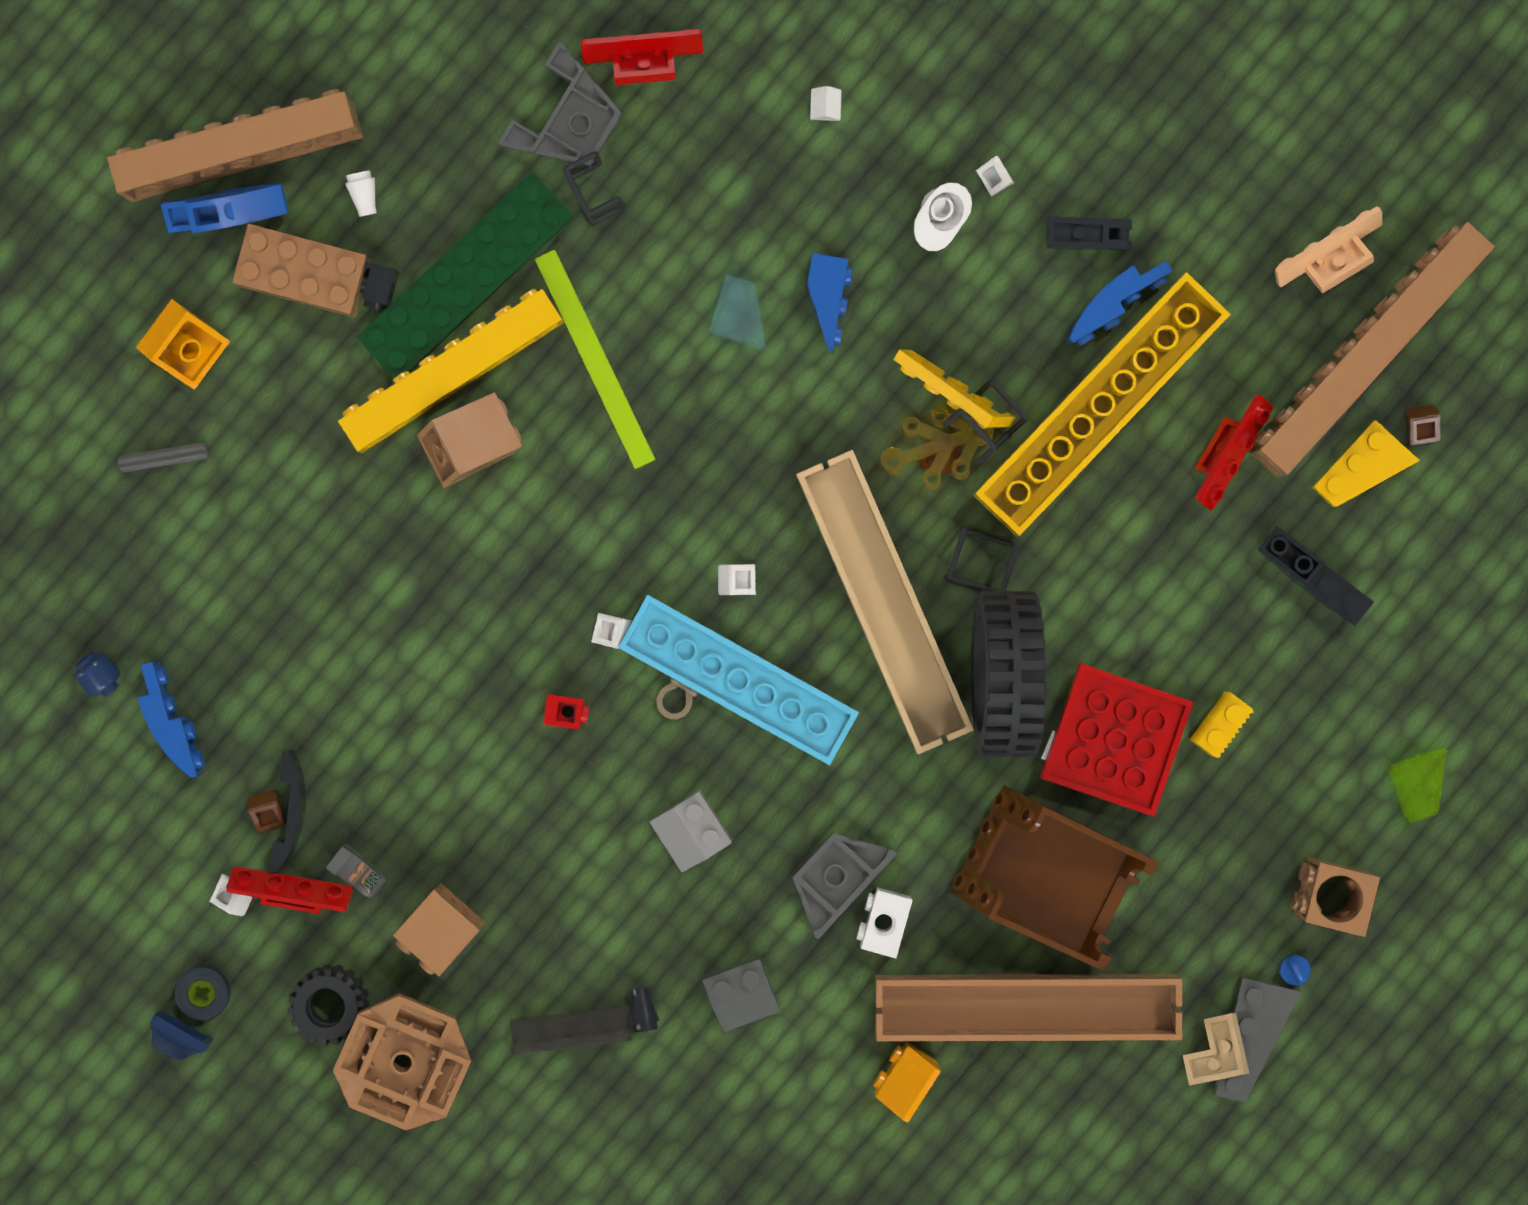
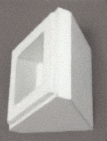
M829 86L811 89L810 120L840 121L841 90Z
M995 156L976 170L991 196L1014 184L998 156Z

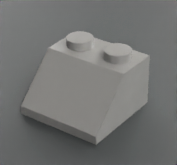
M700 789L649 821L681 872L713 856L730 845L733 840Z

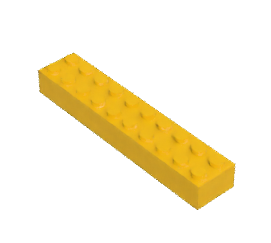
M1187 272L1183 274L984 482L973 496L1016 537L1020 536L1231 314Z

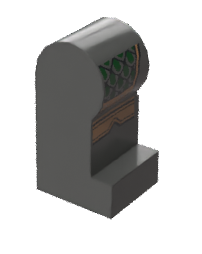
M347 843L340 848L326 867L331 873L337 874L348 884L353 885L359 892L371 899L375 897L388 880L378 868Z

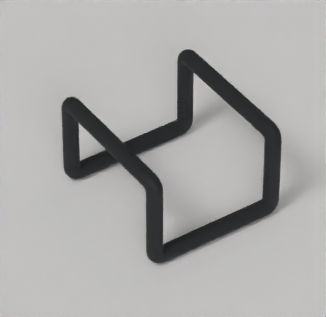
M597 151L566 165L563 170L590 224H597L624 209L622 198L615 197L589 210L574 180L601 166L602 161ZM594 158L595 162L592 167L586 166L571 174L570 170ZM615 204L618 205L617 207H615V208H613V209H611V210H609V211H607V212H605V213H603V214H601V215H599V216H597V217H595V218L592 217L593 215H595V214H597V213H599V212H601V211H603V210H605V209H607V208H609V207H611V206H613V205H615Z
M988 380L975 394L981 396L992 386L1021 417L995 443L963 409H957L943 422V426L948 427L961 415L989 445L990 448L977 459L978 464H982L1028 420L1026 413L994 380Z
M965 525L959 528L960 535L945 579L981 591H1006L1020 543L967 528ZM966 534L1013 548L1000 590L953 576Z

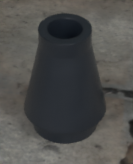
M649 988L631 990L630 1026H633L634 1033L658 1029L657 1022L660 1020L649 994Z

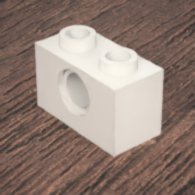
M876 887L874 894H868L864 909L869 911L866 923H860L856 938L861 941V949L897 958L912 904L911 896ZM881 914L889 915L892 918L891 925L886 929H879L875 926V919Z

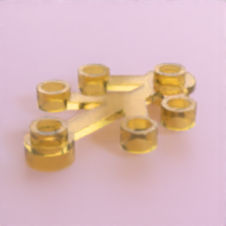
M937 406L931 411L932 423L937 427H943V422L952 413L948 412L943 406ZM943 413L946 416L942 420H937L935 415ZM910 416L905 418L902 423L904 434L909 437L919 435L931 440V442L903 452L896 447L887 448L881 454V466L885 472L897 474L904 469L906 464L937 453L930 469L923 474L925 487L935 490L941 485V474L954 447L966 443L960 458L955 460L951 467L955 478L965 479L970 474V463L978 446H983L987 443L980 436L974 435L973 432L975 430L960 416L950 424V426L960 431L951 435L923 424L918 418ZM910 423L917 425V428L914 430H908L906 427ZM994 427L981 428L992 440ZM895 459L899 461V464L891 467L888 465V462ZM963 465L966 467V470L959 473L955 470L957 466ZM929 476H936L938 480L934 483H929L927 478Z

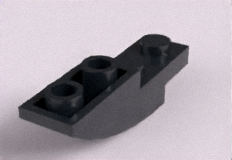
M1278 526L1275 527L1258 548L1262 555L1292 581L1354 627L1374 604V601L1326 566L1323 560Z

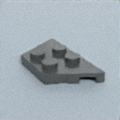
M833 832L792 876L814 936L817 939L825 933L884 869L897 852L890 848Z

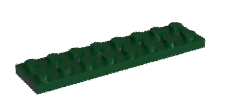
M531 172L356 338L394 378L406 371L410 373L419 362L427 357L563 229L574 216L539 178Z

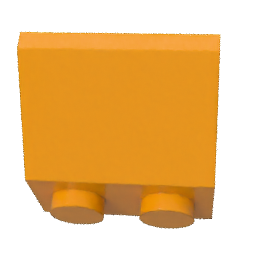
M171 299L136 348L150 361L195 390L230 341L195 314Z
M906 1041L903 1047L900 1045L896 1047L889 1059L892 1062L887 1072H880L873 1086L876 1088L874 1091L875 1097L908 1123L941 1070L936 1059Z

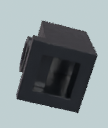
M366 261L364 267L369 271V275L363 276L360 286V293H363L362 298L364 299L363 306L381 311L382 306L389 307L392 303L399 272L396 269Z

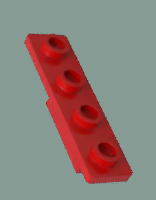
M686 29L673 32H654L651 34L581 40L583 63L613 61L615 85L676 80L674 56L703 53L702 31L700 29Z
M1255 395L1240 422L1226 416L1224 417L1195 466L1199 473L1207 476L1195 496V500L1210 511L1222 499L1224 490L1232 477L1237 474L1243 458L1253 447L1255 438L1270 418L1273 406L1263 396Z
M234 867L228 880L226 891L228 893L261 898V905L321 914L322 908L346 912L353 893V887Z

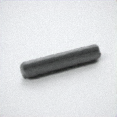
M205 443L190 444L119 456L118 466L121 472H130L204 460L208 458L209 452Z

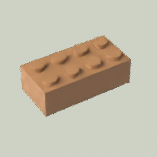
M248 224L232 283L249 290L356 318L363 294L360 293L363 276L368 275V270L364 267L365 262L371 263V259L366 255Z

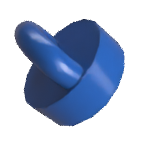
M1287 955L1279 964L1281 978L1290 985H1303L1310 976V964L1300 955Z

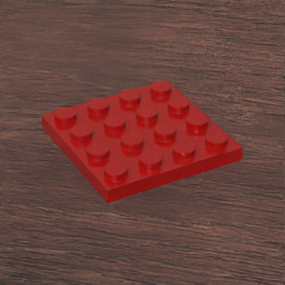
M1078 663L1040 778L1155 817L1194 702Z

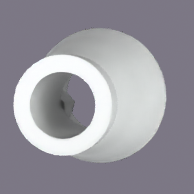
M364 171L346 175L348 183H345L357 208L359 217L377 213L375 207V177H371V172Z

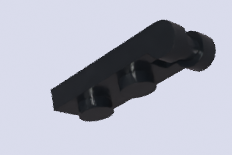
M1048 217L1047 249L1132 251V241H1129V230H1132V220ZM1109 229L1117 230V240H1109Z

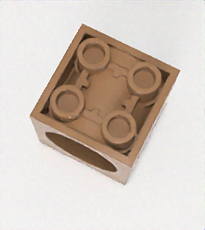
M1307 857L1306 863L1303 862L1299 869L1298 879L1302 880L1299 892L1294 893L1291 902V909L1294 910L1293 915L1307 923L1365 937L1380 877L1364 870ZM1343 876L1350 891L1346 905L1335 914L1322 915V909L1316 902L1319 887L1330 877Z
M441 883L429 894L393 936L397 939L396 945L408 955L412 952L421 960L419 965L430 975L436 973L440 976L486 922Z

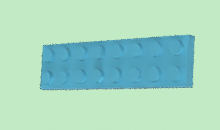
M649 595L646 596L618 647L828 765L833 761L859 714L858 711Z

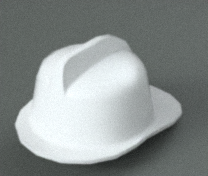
M946 183L925 195L922 200L921 209L914 221L915 238L922 248L928 251H938L945 248L953 240L971 213V195L965 187L958 183Z

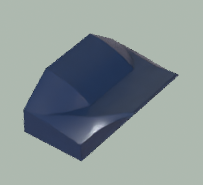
M163 1010L154 1014L150 1021L152 1046L178 1061L207 1051L214 1040Z

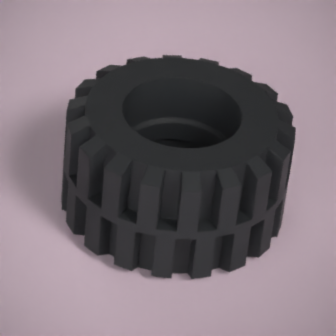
M331 964L324 965L321 968L317 967L303 976L293 987L294 991L290 994L288 1002H291V1006L288 1007V1015L293 1016V1019L290 1021L292 1026L297 1025L300 1029L297 1033L301 1037L304 1035L309 1037L308 1042L314 1043L319 1041L320 1045L327 1046L329 1043L335 1045L344 1039L346 1040L358 1012L369 1007V1001L366 1000V997L369 995L368 990L363 989V980L361 978L357 980L353 976L355 972L351 969L345 971L343 970L344 966L337 965L336 967H331ZM328 988L339 993L345 1004L343 1017L336 1021H328L321 1018L313 1007V996L316 991Z

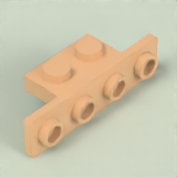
M1377 206L1370 211L1366 210L1360 213L1354 221L1345 226L1337 227L1329 236L1321 241L1309 244L1303 252L1295 257L1283 260L1275 268L1276 283L1279 287H1282L1306 272L1323 294L1372 264L1374 256L1360 239L1382 226V210Z

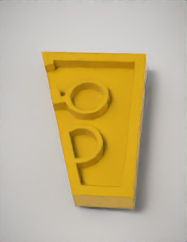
M1373 420L1318 479L1312 488L1330 505L1337 507L1420 460L1382 425Z

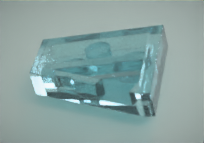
M726 274L709 329L710 334L765 350L766 344L755 283Z

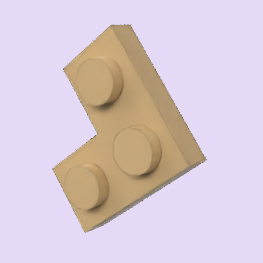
M1236 1013L1204 1019L1210 1050L1183 1055L1189 1086L1250 1074Z

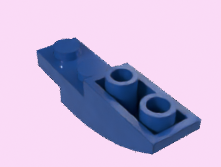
M282 182L228 189L218 194L165 200L161 203L168 233L188 230L195 233L256 222L289 212Z
M1165 261L1141 276L1135 266H1132L1106 285L1090 301L1078 317L1067 338L1068 344L1071 345L1077 341L1078 345L1081 346L1095 338L1093 332L1097 329L1104 327L1105 331L1121 323L1119 317L1126 312L1120 302L1123 301L1127 306L1142 297L1139 291L1148 286L1153 291L1167 283L1166 276L1172 272L1168 262Z
M160 661L141 665L149 695L138 697L137 699L151 733L166 755L189 777L203 774L202 768L205 767L202 752L196 750L194 739L197 738L194 723L188 721L187 716L175 719L174 713L177 712V706L174 697L168 694L166 684L169 683V677L166 668L160 665Z

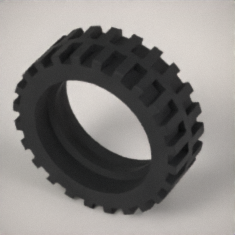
M980 591L975 602L971 647L972 716L977 753L980 757H1035L1040 750L1039 745L1042 741L1041 733L1044 727L1043 717L1045 713L1046 692L1044 621H1042L1040 599L1035 591Z

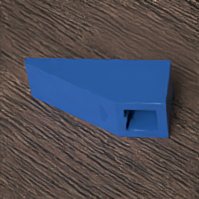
M812 253L807 289L827 350L832 352L834 345L840 346L843 328L837 327L839 315L845 316L848 298L842 297L844 285L850 286L853 268L847 267L848 259Z

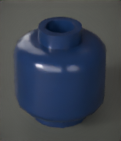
M92 651L74 666L77 669L74 674L75 680L90 696L94 697L102 693L106 697L119 686L116 680L120 676V670L105 653L95 654Z

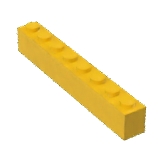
M536 289L528 291L520 297L521 303L513 308L508 305L495 313L496 319L487 325L485 322L477 324L469 330L471 335L461 341L457 338L445 345L444 353L436 358L434 354L426 357L418 363L420 368L413 373L403 372L393 379L395 383L393 386L386 390L381 387L368 395L369 401L359 407L358 404H354L343 411L344 417L338 420L357 452L364 453L562 325L564 321L544 290L541 289L537 292Z

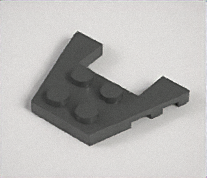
M558 42L545 63V67L571 82L540 135L511 120L498 144L513 150L574 162L594 151L601 152L622 117V113L597 83L592 80L579 62L569 53L567 48L561 42ZM593 158L582 165L592 167L595 160Z

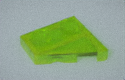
M1439 747L1387 765L1407 823L1438 814L1447 753L1445 747Z

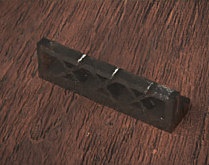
M631 1005L511 1019V1055L632 1041L634 1029L633 1026H630Z

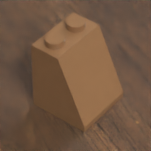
M495 392L431 420L417 434L444 489L514 454L522 447L520 443L521 435L518 429L511 425L507 417L506 405L501 399H498Z

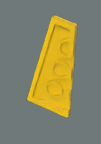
M899 349L893 359L901 365L900 370L912 378L918 377L924 381V388L933 394H942L948 399L947 404L955 410L963 409L972 416L971 418L980 428L1010 427L1016 416L1008 411L1005 414H1000L992 409L994 402L986 397L967 393L968 386L952 377L945 379L943 377L945 374L944 370L912 350Z

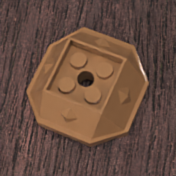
M399 993L358 1012L334 1065L333 1072L350 1108L403 1130H409L447 1117L471 1063V1057L455 1016ZM405 1054L410 1057L411 1063L405 1067L398 1066L394 1061L395 1057Z

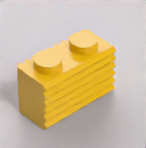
M1224 692L1189 740L1210 756L1219 758L1221 757L1220 753L1224 752V748L1228 747L1227 743H1232L1231 738H1235V733H1239L1238 728H1242V723H1246V718H1250L1249 714L1253 713V709L1232 693Z

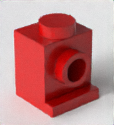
M549 693L547 694L543 725L579 730L582 723H588L590 706L584 705L585 698ZM565 706L573 708L574 713L571 717L564 716L563 708Z

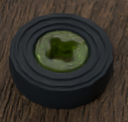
M208 965L195 966L186 971L178 980L175 989V998L180 1010L188 1017L196 1020H209L219 1015L228 1005L231 996L230 984L226 976L217 968ZM198 985L200 988L207 987L210 990L207 993L208 1000L204 997L200 999L196 997Z

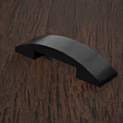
M294 750L282 751L279 782L291 783L286 837L285 840L278 839L272 844L271 873L280 871L288 862L298 844L304 824L306 788L302 768Z

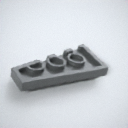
M1240 976L1232 1013L1237 1015L1250 1074L1216 1080L1213 1093L1215 1096L1245 1103L1301 994L1300 990Z

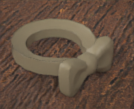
M671 677L670 681L672 683L664 686L658 693L656 698L657 708L666 718L680 719L685 717L690 711L693 696L696 697L698 692ZM680 687L686 691L685 708L678 713L668 712L664 708L663 697L668 691Z

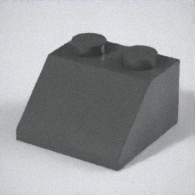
M760 954L703 975L702 981L724 1032L781 1011Z

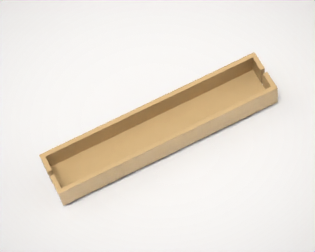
M853 450L828 460L827 465L829 468L825 470L821 463L796 474L915 752L921 754L943 744L939 737L943 734L946 740L951 741L974 731Z

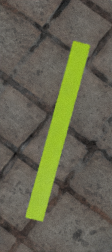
M552 250L535 258L538 268L634 468L637 469L654 461V455L556 251Z

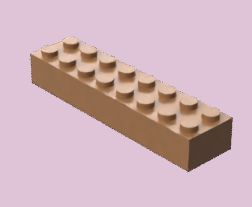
M334 89L322 93L321 98L311 101L310 98L294 100L292 102L293 106L281 109L280 106L265 108L262 110L263 114L253 117H251V114L239 115L233 118L232 123L222 125L221 122L205 125L203 127L204 130L200 132L182 131L174 135L175 139L163 142L162 139H154L145 142V147L133 150V147L118 149L115 151L114 156L107 157L116 192L130 202H135L364 138L354 102L345 91L340 92L339 89Z

